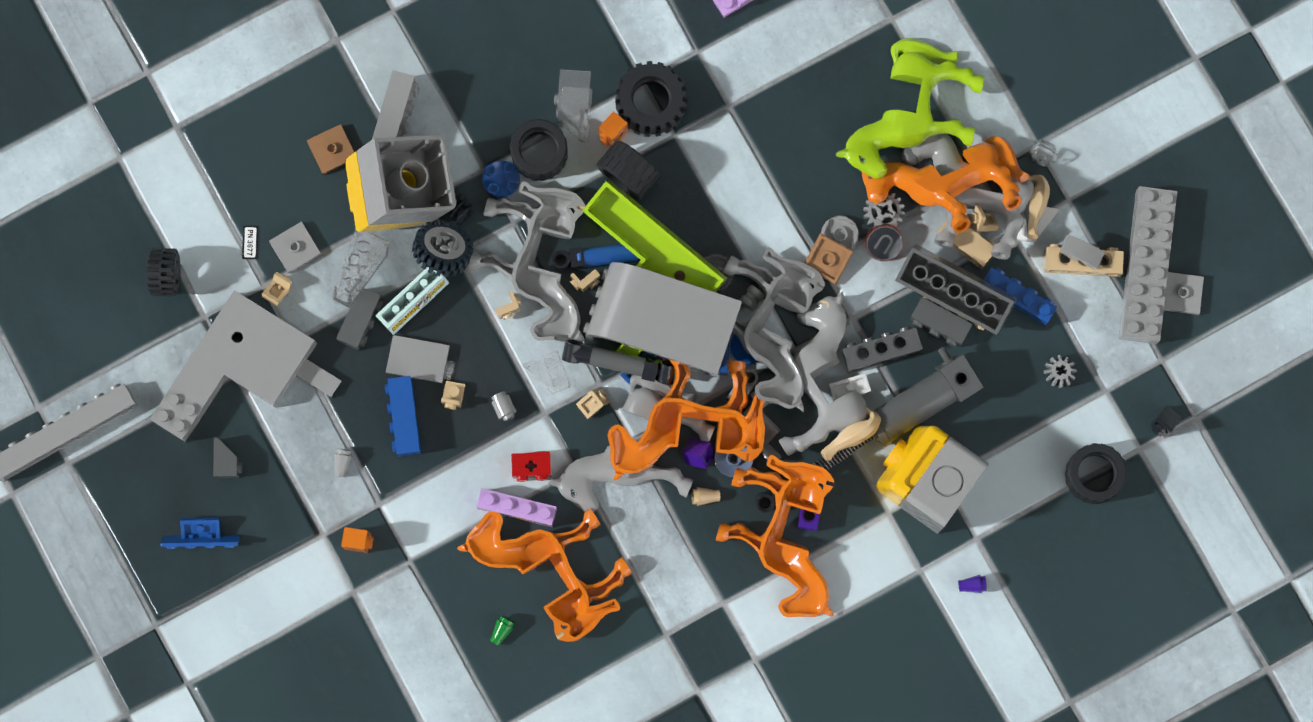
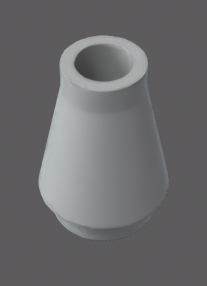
M337 448L336 453H334V476L346 477L353 458L351 450Z

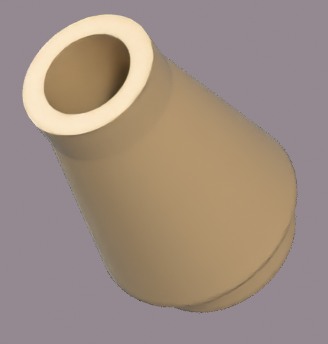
M696 487V489L691 491L692 504L701 506L720 501V490Z

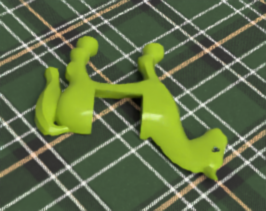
M905 38L891 46V55L894 65L890 79L921 85L916 113L903 110L886 111L881 120L858 129L848 139L846 148L838 151L836 156L846 158L855 168L872 178L880 179L887 174V166L880 157L878 149L891 146L900 148L917 147L927 138L938 134L954 135L964 145L971 146L975 128L965 127L959 119L934 121L930 109L931 92L937 83L942 80L960 81L969 86L972 92L981 94L984 76L974 74L971 68H960L954 63L958 62V51L945 52L916 38Z

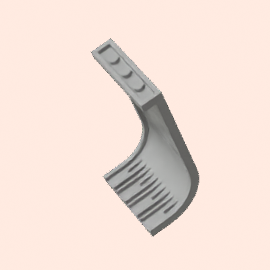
M617 262L610 263L609 268H605L602 275L604 280L603 286H599L596 292L597 303L596 305L592 304L589 315H592L591 321L585 324L583 333H586L585 338L593 341L594 337L616 341L709 372L710 375L717 377L742 301L637 266Z

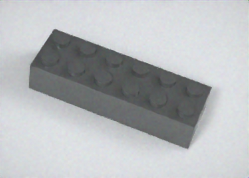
M917 244L911 248L895 279L896 282L995 335H998L1018 299Z

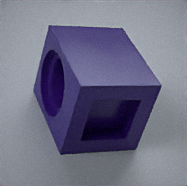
M800 509L797 529L817 531L819 514L814 513V519L808 521L804 518V513L807 510Z

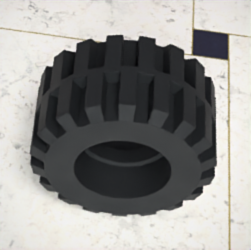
M152 248L147 263L148 290L151 296H176L179 290L181 273L178 250L176 248Z

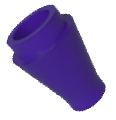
M980 574L964 580H958L959 592L982 594V592L987 591L986 577Z

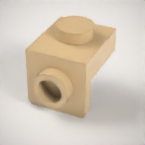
M980 205L975 206L970 219L976 231H997L999 224L994 214L984 213Z
M596 269L581 281L572 273L570 275L572 279L570 283L576 290L580 289L584 292L589 287L593 289L600 283L599 279L601 277Z
M276 272L272 282L262 293V298L278 307L290 292L292 281L287 276Z
M510 291L512 303L495 309L499 319L507 320L512 318L514 313L520 311L519 305H522L518 294L514 295L513 291Z

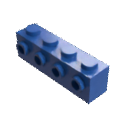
M991 267L984 278L985 281L1017 297L1018 299L1013 308L1044 327L1057 308L1054 305V301L1047 297L1043 299L1038 296L1036 290L1030 287L1028 289L1023 287L1019 280L1013 277L1011 279L1005 276V272L999 268L993 269Z
M411 376L387 379L388 384H385L386 396H390V403H387L388 414H392L393 422H389L391 434L394 433L395 441H392L393 453L397 452L398 457L421 454Z

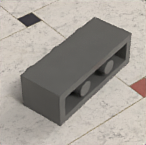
M359 287L336 339L338 342L357 350L361 346H365L368 336H366L368 329L372 330L376 321L374 316L376 312H380L384 303L381 295Z
M921 297L910 318L912 325L919 329L924 327L929 330L930 335L946 339V343L953 347H960L972 326V323Z

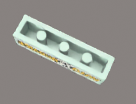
M427 267L390 301L376 317L394 335L449 284L442 273L440 276H436L437 271L433 270L431 274L428 272L429 267Z

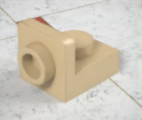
M446 381L443 398L441 399V403L445 405V408L456 410V407L461 408L465 384Z
M598 387L591 390L576 405L586 418L589 419L603 406L609 404L610 401L606 392Z

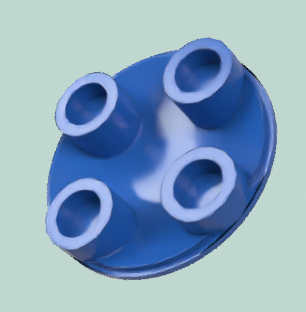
M498 160L486 166L482 175V183L485 190L492 196L499 198L508 197L518 189L520 174L512 162Z

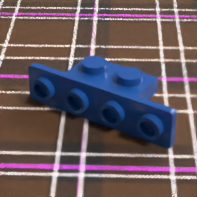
M220 517L181 518V536H163L161 547L168 549L177 547L192 549L197 546H205V548H214L216 546L233 548L239 544L240 535H221Z

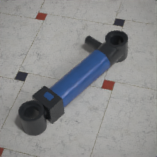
M622 244L584 249L583 247L569 248L570 254L565 250H557L553 253L551 259L554 269L559 272L568 270L570 265L573 271L582 270L585 267L608 265L612 262L640 261L637 256ZM558 257H565L567 261L565 264L559 265L556 263Z

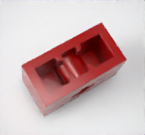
M550 452L511 454L512 477L517 479V482L528 481V478H536V481H545L547 477H551ZM530 463H533L534 466H537V468L533 469V472H530L529 469L526 468L530 466Z

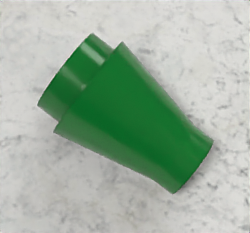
M501 615L496 621L490 641L500 646L514 629L513 625L515 622Z

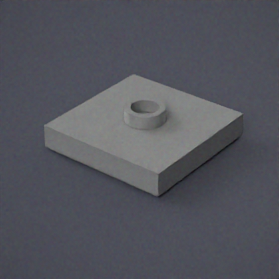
M302 221L269 240L288 274L322 255Z
M1168 272L1164 311L1199 315L1204 277Z

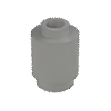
M505 391L491 397L493 400L492 405L499 420L508 421L515 417L514 414L517 411L510 396Z

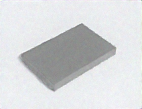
M393 335L386 373L398 376H411V378L443 384L450 345Z

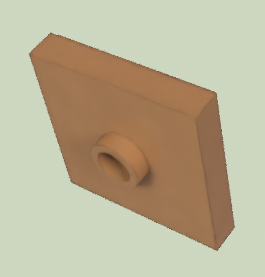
M341 124L307 140L323 175L346 165V159L354 153Z
M820 233L805 264L816 269L822 278L836 285L854 250Z

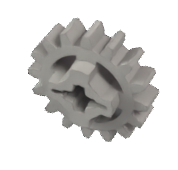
M895 193L891 196L887 195L886 202L873 203L866 200V205L869 207H864L863 211L868 212L864 215V219H869L867 225H874L873 230L877 229V227L886 226L897 229L898 225L896 222L902 223L903 220L900 216L905 215V212L901 211L904 205H899L901 198L895 199ZM892 204L896 207L897 214L893 211ZM884 208H886V209H887V213H885L884 215H882V214H881V210H883ZM871 209L875 212L876 219L873 218ZM886 220L891 221L890 223H885V224L882 223L883 221H886Z

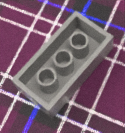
M395 70L392 71L372 139L402 137L403 133H407L409 127L407 119L408 116H412L414 111L413 99L418 97L420 90L415 76Z

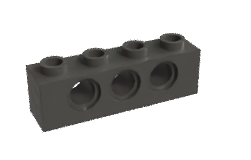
M911 326L900 329L899 333L887 332L881 335L882 338L874 339V337L864 339L863 343L856 345V342L846 344L841 352L847 372L852 373L922 352L923 348L917 329H911ZM902 339L905 346L898 348L895 345V340ZM882 344L886 347L887 351L879 353L876 346ZM866 350L868 357L865 359L860 358L858 351Z

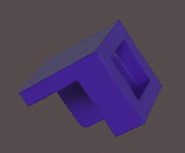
M693 438L688 441L682 450L687 465L707 469L715 456L710 442Z

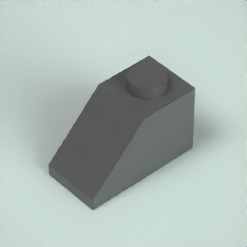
M214 438L213 476L215 478H239V473L243 471L242 462H239V458L219 438Z

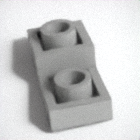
M1071 235L1066 236L1060 250L1062 254L1073 261L1079 260L1093 270L1098 269L1105 253L1099 248Z

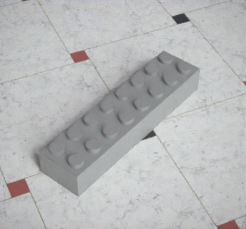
M1139 186L1136 190L1119 330L1120 340L1149 344L1160 342L1177 191Z

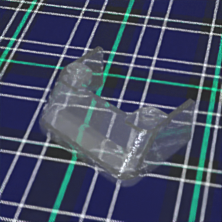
M560 69L558 94L554 95V105L557 106L556 119H559V123L581 143H589L593 89H590L591 71Z

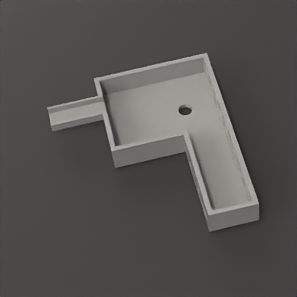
M234 290L150 420L186 442L227 378L275 408L296 376L331 398L342 381L307 360L317 345L314 339ZM236 332H240L243 335V340L239 343H235L232 340V336Z

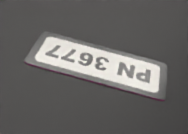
M243 226L242 259H257L258 226Z

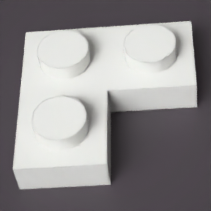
M866 373L828 384L833 401L851 392H859L860 395L871 392Z

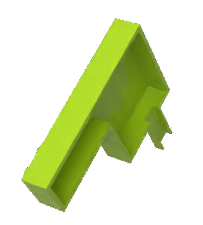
M611 180L606 181L582 210L640 259V262L636 265L637 267L675 279V272L681 270L685 273V279L682 282L715 293L727 280L726 276ZM622 344L617 352L638 356L642 350Z

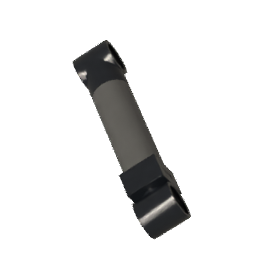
M575 339L565 340L562 360L573 364L583 363L641 376L643 380L652 382L656 380L665 385H673L675 369L668 360H660L650 356L644 358L599 348Z

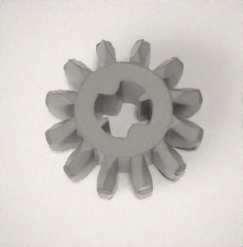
M1061 355L1057 356V361L1054 357H1051V363L1045 364V367L1048 369L1044 370V374L1050 375L1046 378V381L1048 382L1052 379L1051 385L1053 387L1057 382L1059 388L1063 387V382L1069 386L1071 384L1069 379L1075 380L1076 378L1072 374L1076 373L1077 369L1071 368L1075 363L1071 362L1068 364L1069 357L1067 356L1063 361ZM1062 368V372H1065V374L1058 375L1056 369Z

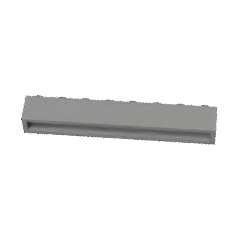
M116 384L110 388L111 391L108 393L96 395L92 402L80 404L76 407V411L62 414L58 421L54 423L53 421L48 422L42 426V430L38 432L32 431L25 436L26 439L20 442L19 440L14 441L8 445V449L0 450V481L3 482L137 407L138 405L125 384Z

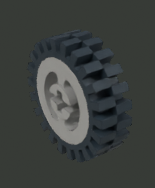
M438 220L433 221L432 224L430 221L426 225L423 224L418 229L412 245L413 257L417 258V264L422 263L421 268L424 270L429 267L428 272L431 274L433 270L437 271L436 276H440L441 272L444 273V277H448L449 273L451 276H456V273H462L467 268L474 250L473 242H470V235L466 236L467 232L465 230L460 232L461 227L458 225L456 228H453L452 222H449V225H445L446 221L441 220L440 224Z

